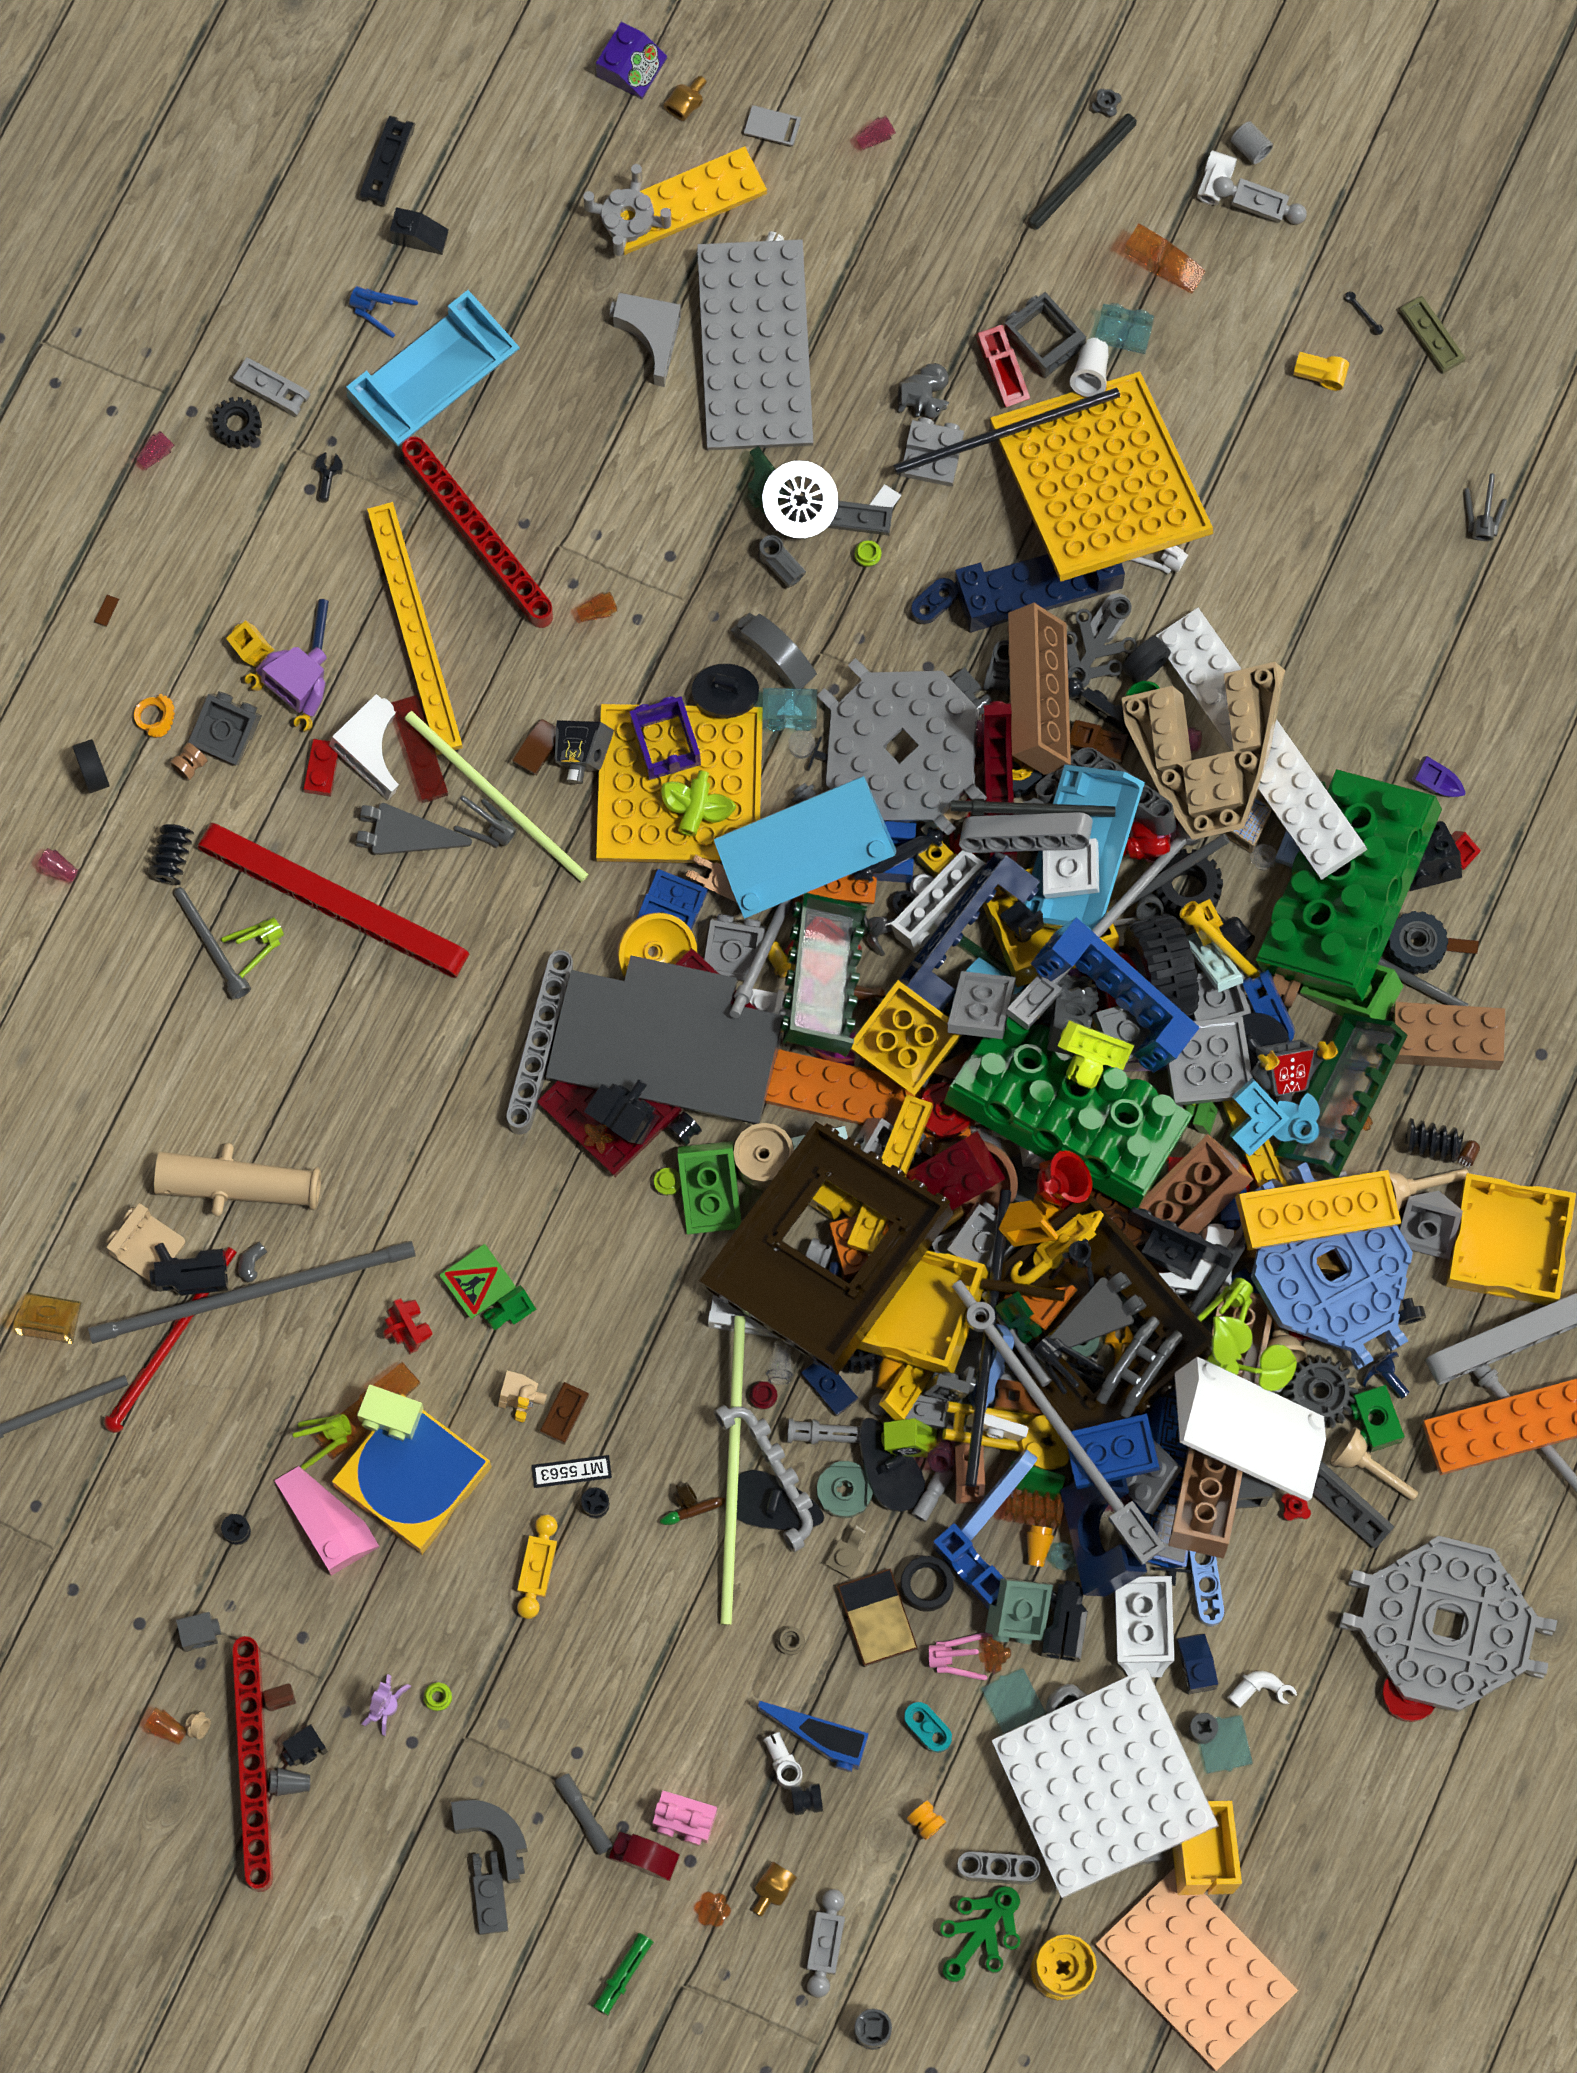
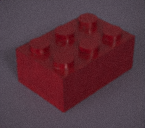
M978 1131L914 1167L906 1174V1178L909 1180L917 1179L928 1187L927 1191L931 1194L940 1193L950 1201L949 1206L952 1210L1006 1179Z

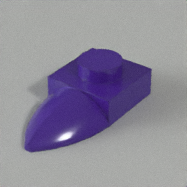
M1428 756L1422 757L1411 779L1413 782L1432 793H1438L1443 796L1459 797L1466 794L1461 781L1451 770Z

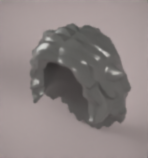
M1066 974L1057 985L1062 988V991L1057 998L1089 1005L1088 1016L1090 1017L1094 1014L1093 1012L1097 1011L1099 1006L1096 1003L1100 999L1098 997L1097 985H1095V981L1091 977L1082 976L1078 978L1074 975L1069 976ZM1021 993L1013 994L1012 1003ZM1056 999L1037 1019L1038 1021L1050 1024Z

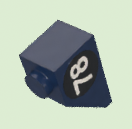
M1200 1634L1177 1639L1188 1695L1216 1690L1219 1684L1206 1635Z

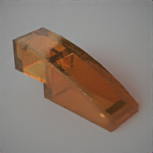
M1139 223L1126 243L1124 253L1146 264L1147 270L1193 294L1205 274V270L1183 251Z

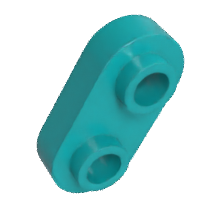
M915 1702L909 1705L904 1716L907 1727L931 1752L941 1753L946 1751L952 1742V1733L946 1724L927 1704ZM916 1713H920L924 1716V1720L917 1723L914 1721L913 1716ZM935 1734H940L943 1737V1741L939 1744L934 1743L932 1737Z

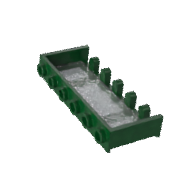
M804 893L800 902H795L792 917L796 918V921L790 931V940H793V947H790L787 957V963H791L790 970L788 969L785 977V986L789 987L782 1003V1008L786 1009V1015H783L780 1023V1032H784V1044L790 1042L839 1053L847 1057L854 1044V1039L849 1038L855 1026V1019H852L851 1016L858 998L854 996V989L860 977V973H856V967L862 956V951L858 950V945L864 934V928L860 927L867 911V906L810 893Z
M1344 1013L1331 1040L1334 1042L1338 1054L1332 1059H1324L1319 1064L1305 1095L1307 1093L1311 1094L1319 1105L1320 1114L1316 1121L1319 1126V1135L1310 1144H1300L1296 1140L1281 1141L1275 1156L1290 1169L1306 1162L1311 1172L1338 1178L1408 1035L1393 1021ZM1305 1127L1302 1130V1135L1310 1133L1309 1127Z

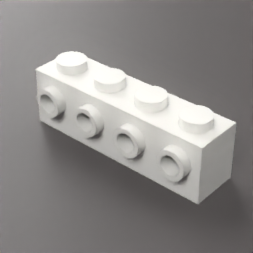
M962 850L891 923L895 938L914 953L923 948L983 869L985 863L974 854Z

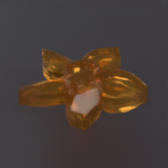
M600 1123L598 1126L593 1124L584 1125L585 1132L589 1136L585 1140L584 1145L592 1146L596 1143V1147L601 1154L605 1150V1143L615 1140L611 1135L605 1133L607 1126Z

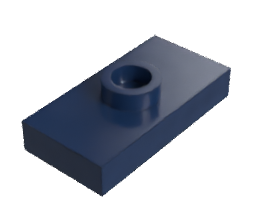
M813 1363L801 1372V1375L836 1417L858 1400L857 1395L839 1374L836 1375L823 1366Z

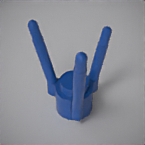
M356 286L351 294L349 304L356 308L355 314L364 317L393 338L395 334L368 314L366 310L371 311L376 302L392 305L394 301L418 305V301Z

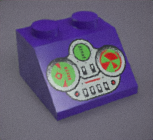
M621 21L596 62V74L598 78L642 100L667 60V55L645 33Z

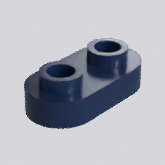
M940 578L930 585L913 601L911 609L913 618L918 623L929 624L939 617L957 599L958 589L955 582L948 578ZM942 591H946L949 595L947 597H941L939 593ZM926 608L930 612L924 615L920 610Z

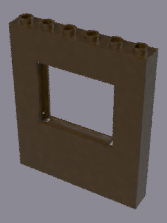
M815 1121L699 1282L706 1291L838 1375L954 1213L949 1206L950 1201L940 1193L931 1194L927 1191L928 1187L917 1179L909 1180L904 1177L906 1174L897 1166L892 1165L888 1167L882 1163L883 1159L873 1151L866 1153L861 1150V1145L854 1139L848 1137L845 1140L838 1135L839 1131L830 1124L826 1123L823 1126ZM826 1180L893 1222V1225L850 1284L782 1241Z
M1090 1195L1084 1202L1073 1203L1050 1224L1055 1231H1058L1079 1213L1085 1215L1100 1210L1104 1216L1095 1230L1096 1235L1088 1241L1091 1248L1090 1262L1092 1263L1094 1283L1096 1284L1101 1278H1106L1109 1281L1119 1272L1127 1275L1131 1284L1121 1290V1293L1127 1300L1134 1295L1140 1296L1146 1304V1307L1139 1312L1146 1322L1150 1317H1155L1159 1321V1325L1154 1330L1159 1335V1338L1147 1347L1157 1354L1158 1349L1163 1344L1162 1340L1165 1337L1168 1339L1174 1331L1180 1332L1183 1336V1339L1175 1347L1169 1358L1166 1359L1144 1392L1143 1397L1130 1416L1131 1418L1147 1414L1154 1405L1152 1403L1160 1396L1162 1398L1168 1396L1175 1389V1372L1196 1357L1207 1361L1208 1357L1212 1354L1213 1335ZM1041 1243L1025 1245L1008 1259L1002 1267L1001 1281L1013 1282L1010 1274L1013 1266L1018 1261L1023 1262L1018 1271L1019 1276H1023L1035 1267L1033 1256L1037 1250L1036 1247ZM1067 1262L1053 1280H1049V1275L1053 1271L1051 1268L1036 1281L1029 1284L1053 1289L1073 1285L1077 1289L1046 1330L1040 1326L1042 1333L1035 1338L1029 1332L1033 1339L1027 1342V1345L1032 1352L1041 1340L1062 1324L1090 1291L1084 1267L1076 1268L1070 1262ZM999 1292V1301H998V1302L1001 1303L1002 1301H1004V1300H1005L1004 1297H1005L1007 1294H1009V1295H1013V1294H1011V1293ZM979 1314L975 1317L978 1322L985 1321L984 1315ZM1013 1346V1353L1071 1431L1126 1419V1417L1120 1414V1411L1130 1391L1135 1387L1134 1385L1120 1378L1106 1404L1098 1400L1094 1401L1102 1387L1093 1393L1065 1359L1061 1357L1059 1362L1079 1383V1387L1075 1388L1054 1365L1051 1366L1067 1390L1066 1394H1062L1053 1380L1048 1385L1042 1387L1021 1354ZM1137 1356L1132 1360L1127 1369L1141 1377L1150 1363Z

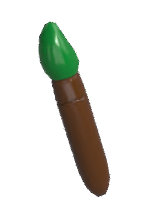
M716 1497L694 1504L691 1508L686 1507L678 1512L672 1511L664 1516L660 1523L663 1525L676 1524L680 1520L717 1509L725 1503L726 1499Z

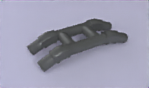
M1150 1317L1137 1331L1134 1339L1112 1372L1105 1379L1102 1389L1096 1398L1099 1402L1106 1404L1120 1378L1134 1385L1135 1387L1130 1391L1120 1411V1414L1126 1418H1130L1144 1392L1166 1359L1169 1358L1175 1347L1183 1339L1180 1332L1174 1331L1160 1346L1157 1354L1143 1346L1159 1325V1321L1155 1317ZM1136 1355L1150 1363L1141 1377L1127 1369Z

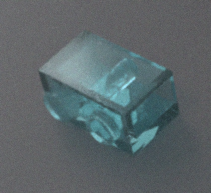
M763 688V728H768L771 731L795 728L796 731L800 732L810 731L811 728L816 729L817 689Z

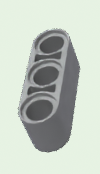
M966 1852L960 1856L957 1863V1873L962 1879L967 1881L1029 1885L1036 1881L1040 1872L1038 1861L1034 1857L1026 1855ZM967 1859L974 1860L978 1865L976 1872L966 1873L962 1868L963 1861ZM995 1861H1000L1006 1866V1872L1002 1875H995L992 1873L990 1865ZM1024 1863L1031 1864L1035 1870L1034 1875L1023 1877L1019 1872L1020 1865Z

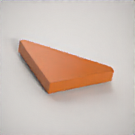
M1073 1285L1055 1288L1066 1290L1064 1301L1021 1295L1034 1313L1029 1318L1046 1330L1077 1289ZM1007 1294L1004 1298L1007 1299L1011 1295Z

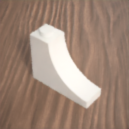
M376 694L332 736L329 746L384 798L389 800L395 794L399 784L392 778L384 763L382 738L384 731L393 721L396 712L393 705L387 699H381Z
M1208 1224V1227L1204 1228L1199 1235L1212 1244H1220L1227 1248L1234 1236V1230L1224 1229L1222 1224ZM1202 1258L1191 1280L1175 1272L1159 1274L1176 1294L1196 1297L1216 1264ZM1232 1271L1222 1286L1231 1285ZM1220 1290L1214 1299H1216L1219 1296Z

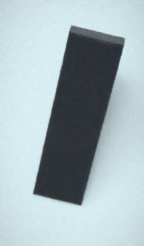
M819 737L807 768L808 771L814 758L825 763L828 761V754L818 751L822 737Z
M1160 1567L1154 1568V1571L1169 1572V1576L1172 1577L1173 1586H1176L1177 1572H1192V1570L1187 1569H1173Z

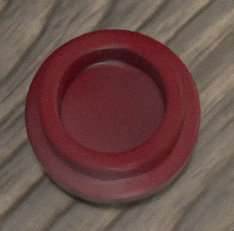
M758 1382L750 1390V1401L758 1409H769L777 1401V1390L769 1382Z

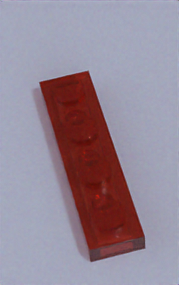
M417 695L391 702L396 712L395 719L422 803L449 796L433 745L405 720L406 715L412 711L425 723Z

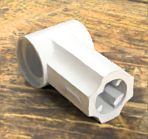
M1211 151L1205 168L1206 174L1197 195L1198 199L1207 205L1219 204L1221 197L1215 194L1213 183L1221 176L1231 179L1237 158Z

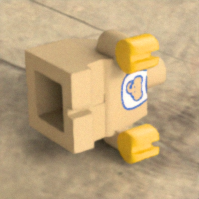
M507 1371L498 1407L506 1409V1406H513L517 1408L514 1419L524 1423L527 1415L524 1411L532 1409L534 1403L545 1405L547 1394L537 1392L538 1383L525 1375Z

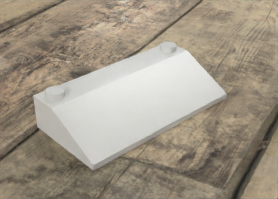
M1196 1357L1175 1372L1180 1443L1301 1499L1309 1501L1312 1498L1326 1441L1324 1416L1271 1391H1267L1199 1357Z

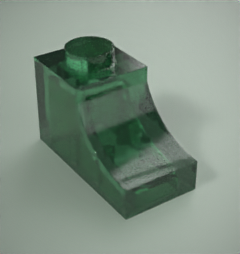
M757 446L749 452V462L755 474L752 481L748 483V494L746 496L754 508L758 507L762 513H765L762 501L763 490L767 479L776 469ZM782 488L779 490L780 495L787 496L788 493ZM778 498V503H780L784 499Z

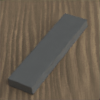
M802 496L793 497L797 501L796 506L806 502L802 499ZM811 497L812 500L821 501V498ZM838 501L835 517L827 528L889 536L893 508ZM810 504L817 512L819 511V505ZM790 506L785 507V514L790 509ZM806 509L809 519L811 520L814 517V514H812L810 511ZM795 510L788 517V519L793 522ZM800 511L799 523H804L805 521Z

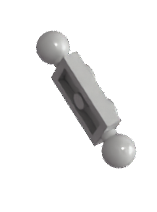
M1226 176L1217 178L1213 183V190L1217 196H1233L1230 204L1232 206L1278 223L1282 220L1283 215L1286 216L1290 223L1295 225L1301 224L1306 219L1307 211L1303 205L1298 203L1290 206L1287 205L1288 195L1242 178L1238 180L1237 186Z
M883 1393L873 1395L869 1401L870 1410L876 1415L887 1414L879 1405L880 1400L884 1396ZM919 1395L905 1419L915 1418L930 1427L947 1429L948 1421H954V1413L945 1411L947 1401ZM965 1415L964 1428L969 1427L966 1425L968 1415Z
M830 1889L824 1893L822 1904L826 1912H817L807 1966V1970L815 1971V1975L809 1979L807 1989L812 1996L817 1998L824 1997L829 1992L830 1982L826 1978V1974L835 1975L845 1917L837 1915V1911L843 1908L845 1898L836 1889Z

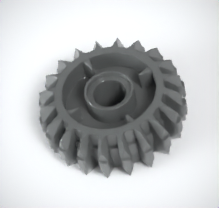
M1316 1355L1315 1363L1313 1364L1311 1359L1307 1357L1304 1359L1305 1367L1297 1362V1372L1294 1373L1289 1383L1284 1386L1289 1390L1283 1391L1282 1397L1291 1398L1290 1401L1324 1416V1424L1327 1422L1329 1427L1333 1429L1336 1426L1335 1419L1343 1424L1346 1420L1343 1414L1350 1416L1353 1412L1348 1405L1355 1404L1356 1400L1351 1396L1356 1395L1358 1389L1349 1386H1352L1356 1380L1354 1377L1346 1379L1350 1369L1346 1368L1341 1372L1339 1370L1342 1365L1341 1361H1337L1335 1366L1330 1364L1332 1357L1327 1356L1325 1363H1321V1356ZM1316 1387L1324 1388L1327 1392V1397L1323 1399L1317 1398L1313 1394V1389Z

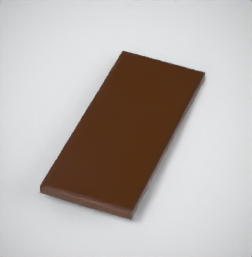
M107 595L94 622L107 627L120 599Z
M1448 938L1446 951L1478 954L1479 941Z

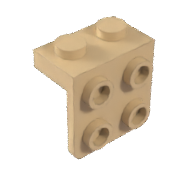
M139 1203L136 1208L132 1207L126 1213L123 1219L125 1223L120 1230H114L107 1240L109 1245L106 1248L112 1257L150 1282V1269H154V1262H161L154 1247L164 1243L170 1256L176 1258L185 1246V1239L151 1216L148 1208Z

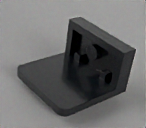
M1443 821L1436 823L1409 888L1410 891L1462 878L1461 853Z

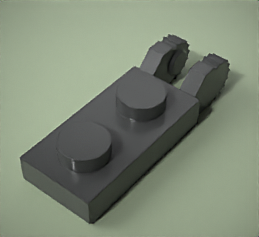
M497 1851L490 1852L492 1875L482 1876L481 1857L479 1854H473L475 1872L473 1880L480 1935L508 1932L502 1873L499 1871Z

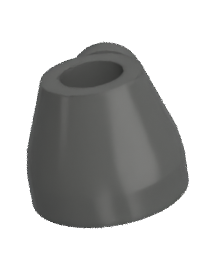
M1152 893L1142 897L1137 903L1136 913L1140 920L1165 914L1171 915L1164 911L1162 902ZM1176 917V920H1179L1182 928L1185 921Z

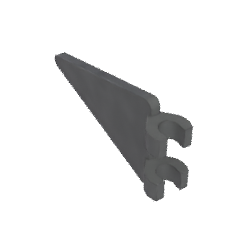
M381 803L379 809L373 806L362 805L361 821L377 823L375 834L358 831L357 847L372 848V852L375 855L468 847L472 845L470 837L386 803Z
M1119 1272L1109 1281L1106 1278H1101L1050 1336V1339L1055 1341L1058 1338L1070 1348L1133 1324L1134 1319L1131 1315L1143 1310L1146 1304L1137 1295H1134L1123 1304L1117 1292L1131 1284L1126 1274Z

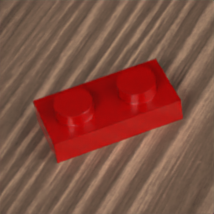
M313 739L304 793L331 797L339 754L329 746L330 741Z

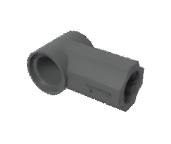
M768 535L761 540L758 551L760 562L765 566H769L788 588L797 584L806 574V571L783 547L781 539L774 535ZM773 547L777 550V553L769 555L764 549Z

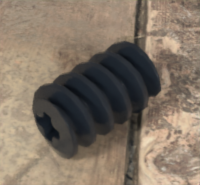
M162 825L160 827L162 835L157 837L159 845L154 848L156 855L151 858L153 865L149 867L148 872L160 882L180 885L181 881L174 878V876L183 875L184 873L177 866L186 865V860L180 858V855H189V850L183 848V845L192 844V841L186 838V835H193L194 832L180 825Z
M1410 1118L1404 1145H1407L1408 1153L1410 1154L1415 1147H1418L1420 1156L1424 1154L1426 1149H1429L1430 1158H1433L1438 1151L1443 1161L1448 1154H1451V1161L1455 1163L1460 1154L1464 1130L1458 1136L1457 1128L1453 1127L1449 1134H1447L1446 1126L1442 1125L1437 1132L1435 1123H1431L1426 1129L1425 1122L1421 1120L1415 1127L1414 1119Z

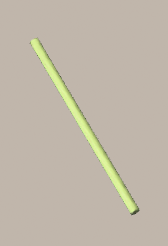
M411 711L406 715L405 720L580 882H583L588 877V873L415 713Z

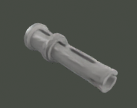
M789 1418L787 1443H792L793 1441H807L811 1445L818 1444V1441L860 1443V1427L820 1424L819 1421L814 1419L811 1422H801ZM796 1430H808L809 1432H808V1433H800V1432H795V1431H796ZM819 1431L827 1432V1434H819ZM833 1432L856 1433L857 1435H856V1436L833 1435L832 1433H833Z

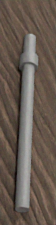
M793 898L778 905L746 978L734 995L735 1002L730 1010L731 1017L739 1018L745 1004L750 1002L754 984Z

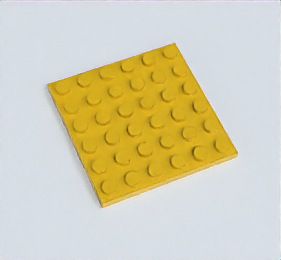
M601 704V722L612 728L614 732L602 768L599 770L596 860L607 862L696 863L693 860L696 854L714 864L716 862L722 864L714 838L760 820L763 707H753L745 714L733 718H718L706 714L697 706H685L700 751L701 765L649 780L630 720V711L639 705ZM679 717L641 727L652 764L667 760L671 755L680 756L690 753ZM700 770L709 773L707 782L710 784L708 795L715 793L724 795L736 804V808L728 818L721 822L712 823L702 819L696 836L684 835L678 831L684 813L673 812L666 807L661 794L662 784L666 782H680L690 788L692 779H697L698 772Z

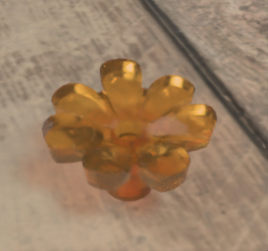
M987 1637V1641L982 1642V1649L985 1653H980L979 1659L982 1663L987 1662V1672L995 1674L1001 1671V1665L1006 1663L1007 1659L1011 1657V1650L1008 1647L1003 1648L1002 1643L993 1640L992 1637Z

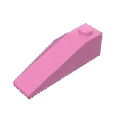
M299 1466L275 1480L331 1576L380 1547L366 1523Z

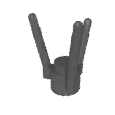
M1491 473L1489 476L1484 515L1477 516V520H1474L1469 488L1464 490L1469 520L1468 532L1473 533V539L1478 541H1492L1494 536L1498 535V527L1507 504V499H1503L1493 522L1490 511L1494 489V473Z
M465 796L460 797L461 801L492 824L488 831L492 836L489 837L459 826H455L454 830L488 842L496 848L499 844L507 846L517 831L513 827L514 824L508 821L485 798L482 799V803L497 820Z

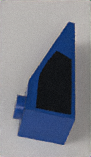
M759 1701L758 1711L829 1761L836 1763V1768L847 1772H852L853 1768L859 1770L869 1733Z

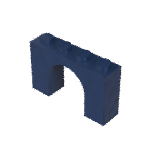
M1126 1478L1107 1482L1119 1499L1129 1493ZM1073 1482L1060 1490L1084 1596L1106 1597L1147 1573L1146 1563L1141 1565L1127 1545L1120 1544L1108 1552L1104 1550L1100 1541L1099 1527L1101 1517L1109 1503L1096 1485L1077 1489L1076 1483Z

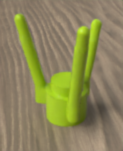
M274 917L221 938L222 942L238 938L236 944H240L258 936L263 944L269 943L238 974L242 978L272 949L281 945L278 939L283 937L284 933Z
M1235 1278L1231 1285L1226 1286L1222 1293L1197 1318L1200 1321L1204 1320L1226 1299L1219 1313L1224 1314L1230 1305L1233 1307H1240L1241 1305L1242 1309L1238 1320L1244 1322L1248 1308L1253 1302L1250 1298L1253 1292L1252 1285L1245 1279Z
M345 1414L298 1422V1427L319 1426L295 1432L292 1434L293 1438L323 1431L328 1440H335L301 1466L303 1470L316 1463L337 1446L347 1443L346 1436L351 1435L352 1429Z

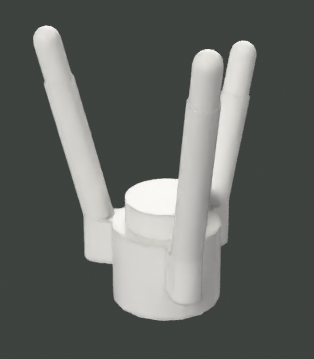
M1173 546L1164 549L1166 551L1161 557L1164 564L1142 557L1132 559V561L1160 569L1167 574L1171 570L1178 573L1185 563L1188 554L1179 547Z

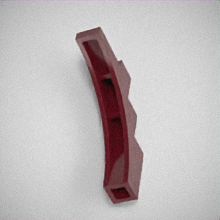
M994 701L984 705L981 719L985 796L987 797L985 801L1014 803L1011 703L1005 704L1002 701ZM986 812V816H994V815H1014V813H987V812ZM1017 851L998 852L1007 855L1017 862ZM989 852V859L995 852Z

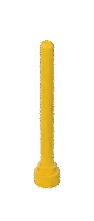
M1196 901L1188 902L1181 909L1180 917L1188 925L1199 927L1249 978L1255 979L1260 976V972L1205 919L1204 910ZM1264 986L1260 988L1261 990L1266 991Z

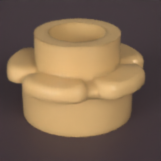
M199 1712L196 1715L192 1714L187 1719L185 1728L187 1729V1735L191 1738L202 1739L207 1734L211 1720L205 1717L204 1712Z

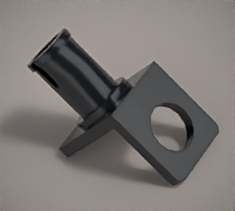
M1021 902L1015 903L1000 915L1003 922L1013 931L1015 939L1018 937L1017 941L1022 943L1029 941L1033 934L1044 927L1043 913L1039 910L1033 914Z

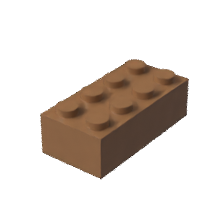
M1395 1002L1392 1010V1021L1408 1036L1394 1064L1500 1070L1504 1062L1505 1008Z

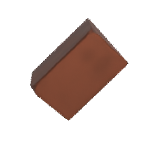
M285 1684L264 1691L265 1703L269 1711L296 1703L291 1684Z

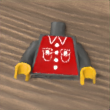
M1301 1039L1256 1047L1257 1063L1252 1069V1075L1262 1089L1276 1096L1277 1105L1279 1101L1292 1102V1094L1306 1091L1318 1065L1324 1059L1334 1058L1338 1054V1050L1333 1041H1330L1328 1045L1324 1041H1319L1317 1044L1318 1048L1315 1049V1047Z

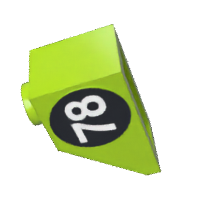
M915 1418L884 1423V1432H882L881 1440L886 1451L895 1456L902 1454L908 1457H938L936 1429Z

